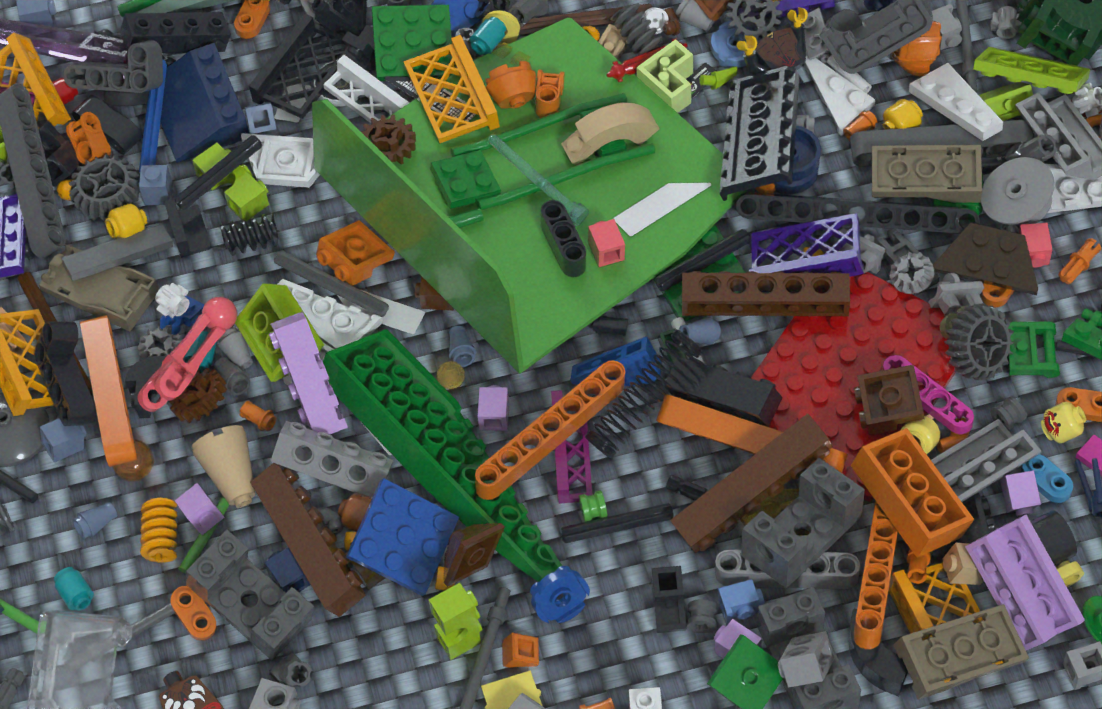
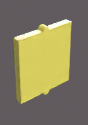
M531 670L481 685L487 704L485 709H508L521 693H524L542 706L540 700L541 691L536 688Z

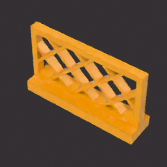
M13 32L6 38L9 44L0 51V88L11 87L17 82L18 73L23 72L25 76L23 86L28 92H32L35 95L33 110L36 122L40 112L44 113L47 121L54 127L57 124L65 125L71 118L30 38ZM13 52L15 56L13 66H5L7 56ZM4 70H11L8 85L2 84Z
M461 35L451 38L452 44L403 61L439 144L486 126L489 127L490 131L500 127L496 108ZM451 55L452 60L448 66L438 63L439 58ZM419 65L428 66L424 75L414 72L412 68ZM434 68L444 71L440 80L430 77ZM450 73L461 76L457 85L446 82ZM426 82L437 85L433 94L422 91ZM442 88L453 90L449 99L438 96ZM459 93L470 96L466 104L455 101ZM434 102L446 105L442 113L431 110ZM451 107L462 110L459 118L447 115ZM468 112L477 114L480 117L479 120L473 122L464 121ZM443 121L455 124L452 130L441 133L439 128Z
M39 309L1 313L0 323L4 322L14 327L11 334L0 328V388L12 415H24L26 409L54 405L47 387L34 380L37 374L41 375L38 366L24 358L26 352L35 355V347L31 344L34 339H39L45 324ZM33 319L37 326L36 331L22 324V320ZM16 330L30 336L29 343L14 336ZM9 342L24 350L21 356L10 351ZM19 364L34 372L31 378L20 373ZM29 387L44 394L43 398L32 399L28 391Z
M943 562L927 567V578L924 582L930 585L926 593L913 587L907 577L908 573H905L904 570L894 572L891 576L889 593L910 634L933 627V624L946 623V621L942 620L945 611L960 617L980 612L967 584L949 585L936 579L938 573L945 571ZM933 586L949 592L945 602L929 595ZM952 594L965 600L967 604L965 610L949 604ZM926 602L942 608L939 618L926 612L924 608ZM977 618L973 622L979 623L983 618ZM932 635L922 638V640H926L929 637H932ZM1002 660L995 662L996 665L1003 663ZM951 677L943 679L944 682H949L951 680Z

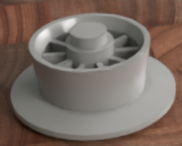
M1030 157L1015 158L1001 164L988 176L982 188L981 204L985 213L998 223L1014 224L1017 227H1020V224H1035L1048 213L1052 204L1054 191L1053 174L1045 163Z

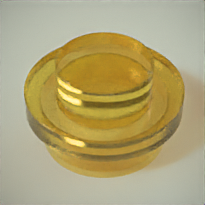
M449 361L439 367L437 379L444 388L456 389L464 382L465 372L460 364Z

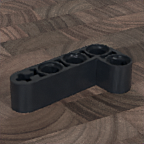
M74 321L45 322L37 341L35 360L50 397L64 426L93 425L96 420V406L73 355L79 335L77 324Z

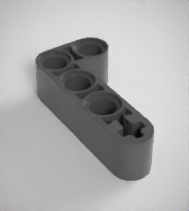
M154 40L135 43L128 49V64L87 61L69 65L64 70V81L69 87L79 89L134 93L154 90L163 83L162 49Z

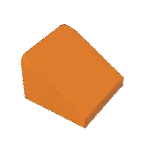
M513 632L508 635L502 642L503 667L538 666V637Z

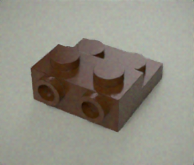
M914 365L857 376L859 386L854 387L857 404L863 403L864 411L859 412L861 427L868 428L869 435L897 430V424L925 419Z

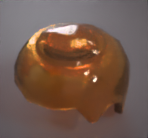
M134 439L137 460L112 467L118 477L128 482L140 481L150 473L154 466L152 450L141 440Z

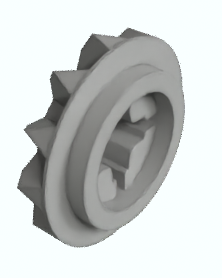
M908 251L907 255L897 257V261L891 265L889 276L897 290L906 294H915L925 290L931 284L934 278V267L930 259L923 256L920 252L916 254ZM911 264L915 270H919L914 273V281L911 280L908 273H905L909 271Z
M158 326L157 329L152 331L148 329L145 336H140V343L137 346L141 359L151 356H167L181 342L179 334H171L172 329L170 327L161 329ZM156 340L164 344L165 351L155 346Z

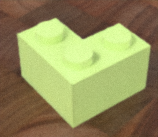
M675 39L637 67V77L677 113L691 104V84L686 78L693 74V54Z

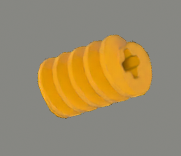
M153 498L146 501L141 507L142 526L140 531L142 536L140 542L142 546L140 553L142 557L151 562L167 563L177 558V553L173 551L177 548V543L174 541L177 538V532L174 531L177 528V522L175 521L177 512L173 510L177 507V503L171 499Z

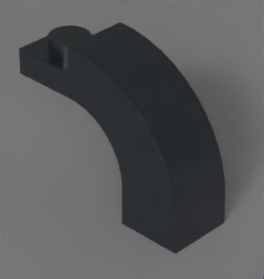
M854 608L851 615L848 639L849 650L854 664L859 672L874 686L899 697L908 675L903 659H899L897 653L888 650L881 643L873 649H863L856 645L854 629L857 609Z

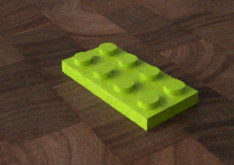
M988 47L975 59L973 70L981 71V74L984 76L994 77L1000 75L1006 77L1011 82L1027 81L1031 82L1032 86L1038 88H1047L1048 86L1058 88L1059 92L1065 94L1077 92L1089 79L1090 74L1089 68Z

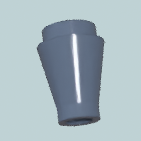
M709 317L681 325L679 328L681 332L694 342L706 345L716 342L721 334L719 323Z
M463 326L452 327L449 330V359L458 367L468 366L474 362L476 350Z
M108 502L77 513V517L72 521L76 531L83 539L88 536L92 538L112 519L117 517V512L114 506Z

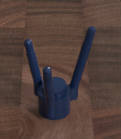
M1097 458L1092 459L1096 488L1092 495L1079 459H1076L1075 465L1088 500L1089 512H1092L1095 517H1102V483Z

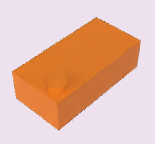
M907 428L862 446L851 464L855 473L917 558L962 538L974 520Z

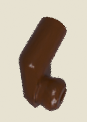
M667 8L664 11L667 13L669 21L664 23L663 31L666 35H678L681 31L680 21L674 9Z

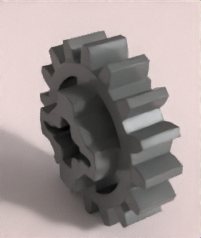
M732 0L734 3H728L726 6L731 11L725 15V19H731L727 26L728 29L735 28L736 31L733 36L737 37L739 34H742V41L745 42V35L754 36L758 41V37L762 39L767 36V33L770 34L776 31L773 26L779 27L781 21L776 19V17L782 15L781 10H776V7L780 4L779 1L761 0L764 2L762 4L755 0ZM742 3L743 13L737 16V8ZM750 11L753 13L761 12L757 18L754 16L747 17ZM770 13L769 24L765 26L764 17ZM743 26H748V27L752 28L753 31L748 30V29L744 28Z

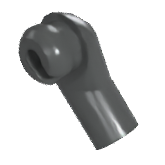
M327 507L318 508L324 517L322 523L327 525L333 533H339L343 530L341 516L337 512Z

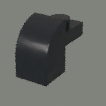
M366 25L359 37L347 31L342 39L348 46V54L346 56L366 71L375 70L373 27Z
M47 121L38 130L52 186L55 187L71 175L80 162L77 159L71 140L69 138L65 140L55 127Z
M151 356L141 359L129 369L126 375L125 382L131 395V406L136 408L139 419L151 418V412L141 407L137 399L138 394L149 378L162 366V361L166 356ZM156 390L148 392L150 402H152V394H159Z
M681 566L651 568L657 633L686 631Z

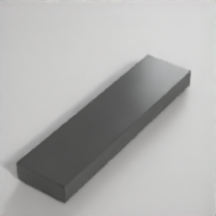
M159 224L127 238L121 237L62 257V263L73 282L172 248L173 241L164 225Z

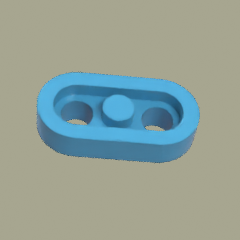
M1039 454L1022 465L1021 473L1034 471L1038 491L1048 500L1062 503L1070 498L1073 490L1071 478L1045 456ZM1032 465H1040L1041 468L1036 469ZM1059 482L1063 487H1057L1054 483Z

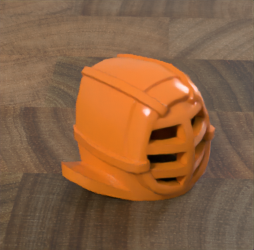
M933 21L929 31L892 52L894 62L912 75L924 76L928 74L930 65L940 55L941 23Z

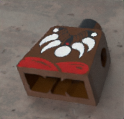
M173 671L163 678V682L168 690L159 695L163 709H224L222 704L196 675L183 680L178 671Z

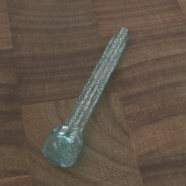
M492 134L488 137L489 144L552 200H557L565 206L575 227L586 219L589 210L583 204L571 202L497 135Z

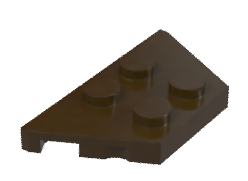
M970 223L933 264L934 272L942 274L955 273L959 278L982 281L985 284L1036 296L1038 293V285L1026 237L1022 234Z

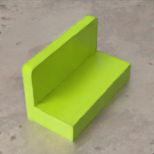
M1014 82L979 96L1002 121L1021 115L1015 104L1032 96L1033 91L1031 84Z

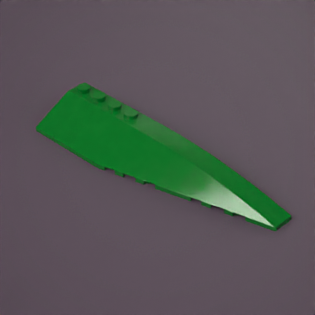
M388 329L326 352L323 364L329 376V385L331 384L335 395L432 496L451 513L459 516L458 520L466 527L473 524L502 523L505 528L495 550L537 582H540L545 576L562 566L550 545L544 544L540 536L542 533L537 525H532L527 518L528 511L523 503L518 504L514 497L516 492L512 486L491 500L482 499L478 496L475 487V473L478 467L489 459L485 452L487 448L482 439L476 438L472 431L474 426L469 418L464 419L462 416V407L458 401ZM488 479L484 480L483 482L486 484H490L494 481Z

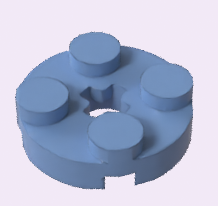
M731 21L724 22L711 37L713 56L718 60L719 65L724 68L747 66L742 55L745 51H740L737 46H733V41H742L743 35L739 34L737 37H734L736 29H728L727 27ZM743 26L744 28L753 31L752 28L748 26Z

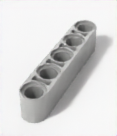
M723 550L716 556L715 576L722 585L728 586L752 579L755 587L785 588L763 571L751 569L755 565L741 556L742 550ZM824 552L788 588L851 589L858 583L860 562L855 555L850 553ZM730 565L733 566L735 569L728 571L724 570L722 567ZM820 568L823 571L821 573H814L810 569ZM846 568L851 570L852 573L845 574L840 570Z

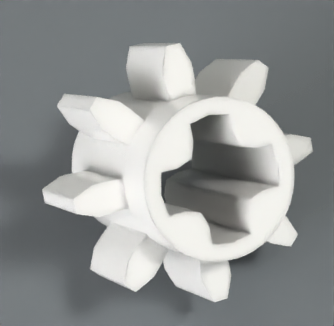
M1087 83L1075 92L1076 95L1073 96L1072 103L1081 114L1085 112L1088 118L1102 111V89L1100 87L1093 88L1091 83Z
M174 283L162 286L155 297L156 302L160 304L156 310L165 317L167 315L171 318L181 316L189 307V299L185 297L188 294V290Z

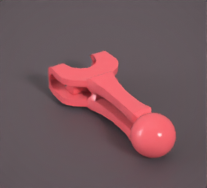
M214 297L205 303L202 314L198 316L188 334L162 361V366L140 390L137 399L143 409L155 412L164 406L167 401H172L182 394L192 381L207 353L225 334L226 330L235 324L237 309L231 300L225 297ZM206 327L211 329L195 354L185 363L183 358L197 337ZM150 390H156L160 394L156 403H152L148 399V392Z

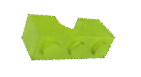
M215 143L192 160L196 175L198 177L202 176L231 151ZM244 164L239 165L211 188L213 191L222 184H233L224 192L228 207L240 219H244L245 222L269 205L267 187L261 180L256 181L248 167Z
M458 583L429 599L431 613L437 621V624L434 625L436 638L450 660L481 644L480 632L482 627L478 621L480 614L476 608L478 602L471 590L465 591L461 583Z

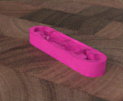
M894 355L884 361L883 370L913 364L901 356ZM914 366L917 381L925 385V388L919 391L923 410L956 434L969 432L973 427V411ZM934 398H942L947 404L942 408H937L931 404V401ZM956 417L959 418V419H961L962 417H965V418H966V421H965V422L962 421V420L959 421V422H956L955 420H956Z

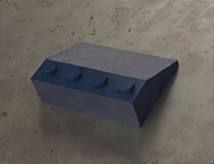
M215 43L189 51L168 66L166 70L160 122L176 163L200 155L215 143L225 147L242 141V133L250 134L246 118Z

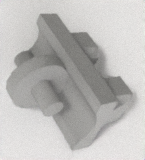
M843 228L839 232L845 235L849 230ZM870 234L865 235L864 238L860 236L863 272L871 271L877 274L881 269V260L886 248L874 243V236ZM846 243L839 252L851 250L853 246Z
M948 273L944 276L943 282L938 283L936 296L929 300L931 308H941L945 316L956 313L961 306L983 304L980 294L985 287L982 281L965 282L960 280L957 274Z

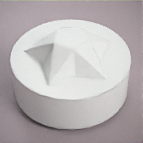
M656 7L647 9L645 16L642 18V21L651 20V24L647 29L656 28L657 32L655 34L663 32L664 23L669 21L667 13L663 9Z

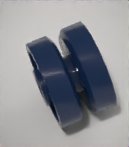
M796 125L792 184L788 185L786 180L774 183L775 191L785 194L802 193L809 189L817 180L821 146L819 139L812 131Z

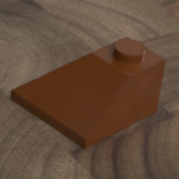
M502 523L473 524L463 530L458 529L453 532L445 552L444 584L448 587L487 568L505 526Z

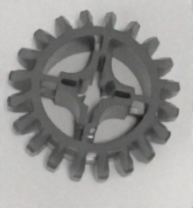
M105 154L102 159L95 157V160L92 162L85 159V166H77V173L72 174L71 179L73 181L69 182V185L72 186L69 195L75 208L81 211L85 217L90 215L95 220L100 216L104 222L111 210L139 201L138 194L141 193L139 189L140 177L133 164H129L126 158L120 160L117 155L110 159ZM117 178L124 180V184L119 183ZM89 191L94 196L90 197L86 195V192Z
M977 304L965 307L964 311L957 312V319L950 320L953 327L946 330L950 335L949 339L944 341L949 345V349L945 354L951 356L949 364L955 366V372L962 374V376L968 379L986 380V378H994L995 373L1002 372V366L1009 364L1007 356L1013 354L1010 351V345L1015 342L1010 339L1014 331L1008 328L1011 321L1005 319V313L998 311L993 306Z

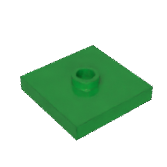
M740 634L707 685L738 708L763 709L783 678L779 673V661L746 636Z

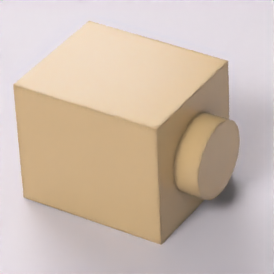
M955 543L942 558L949 583L981 585L984 582L965 547L970 543Z

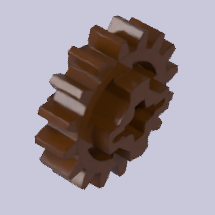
M381 115V120L379 121L371 118V125L364 123L363 131L361 132L393 164L397 161L402 165L404 164L403 157L409 159L412 157L411 151L416 150V134L413 132L411 124L405 125L404 118L396 121L395 115H392L390 119H386L384 115Z
M206 368L203 373L197 370L192 381L182 394L169 401L172 405L170 410L181 422L186 420L187 423H191L194 418L198 422L204 414L208 417L211 411L218 408L216 403L224 400L225 397L222 393L227 391V388L224 386L226 381L215 369L210 371Z

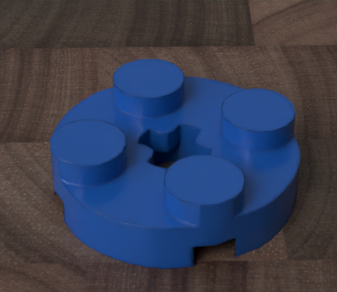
M569 566L559 567L556 571L545 576L540 582L533 584L530 589L532 607L538 617L549 623L548 620H556L557 623H563L577 616L585 607L583 601L586 598V594L589 596L590 593L589 586L579 572L571 570ZM563 593V597L558 599L557 596Z

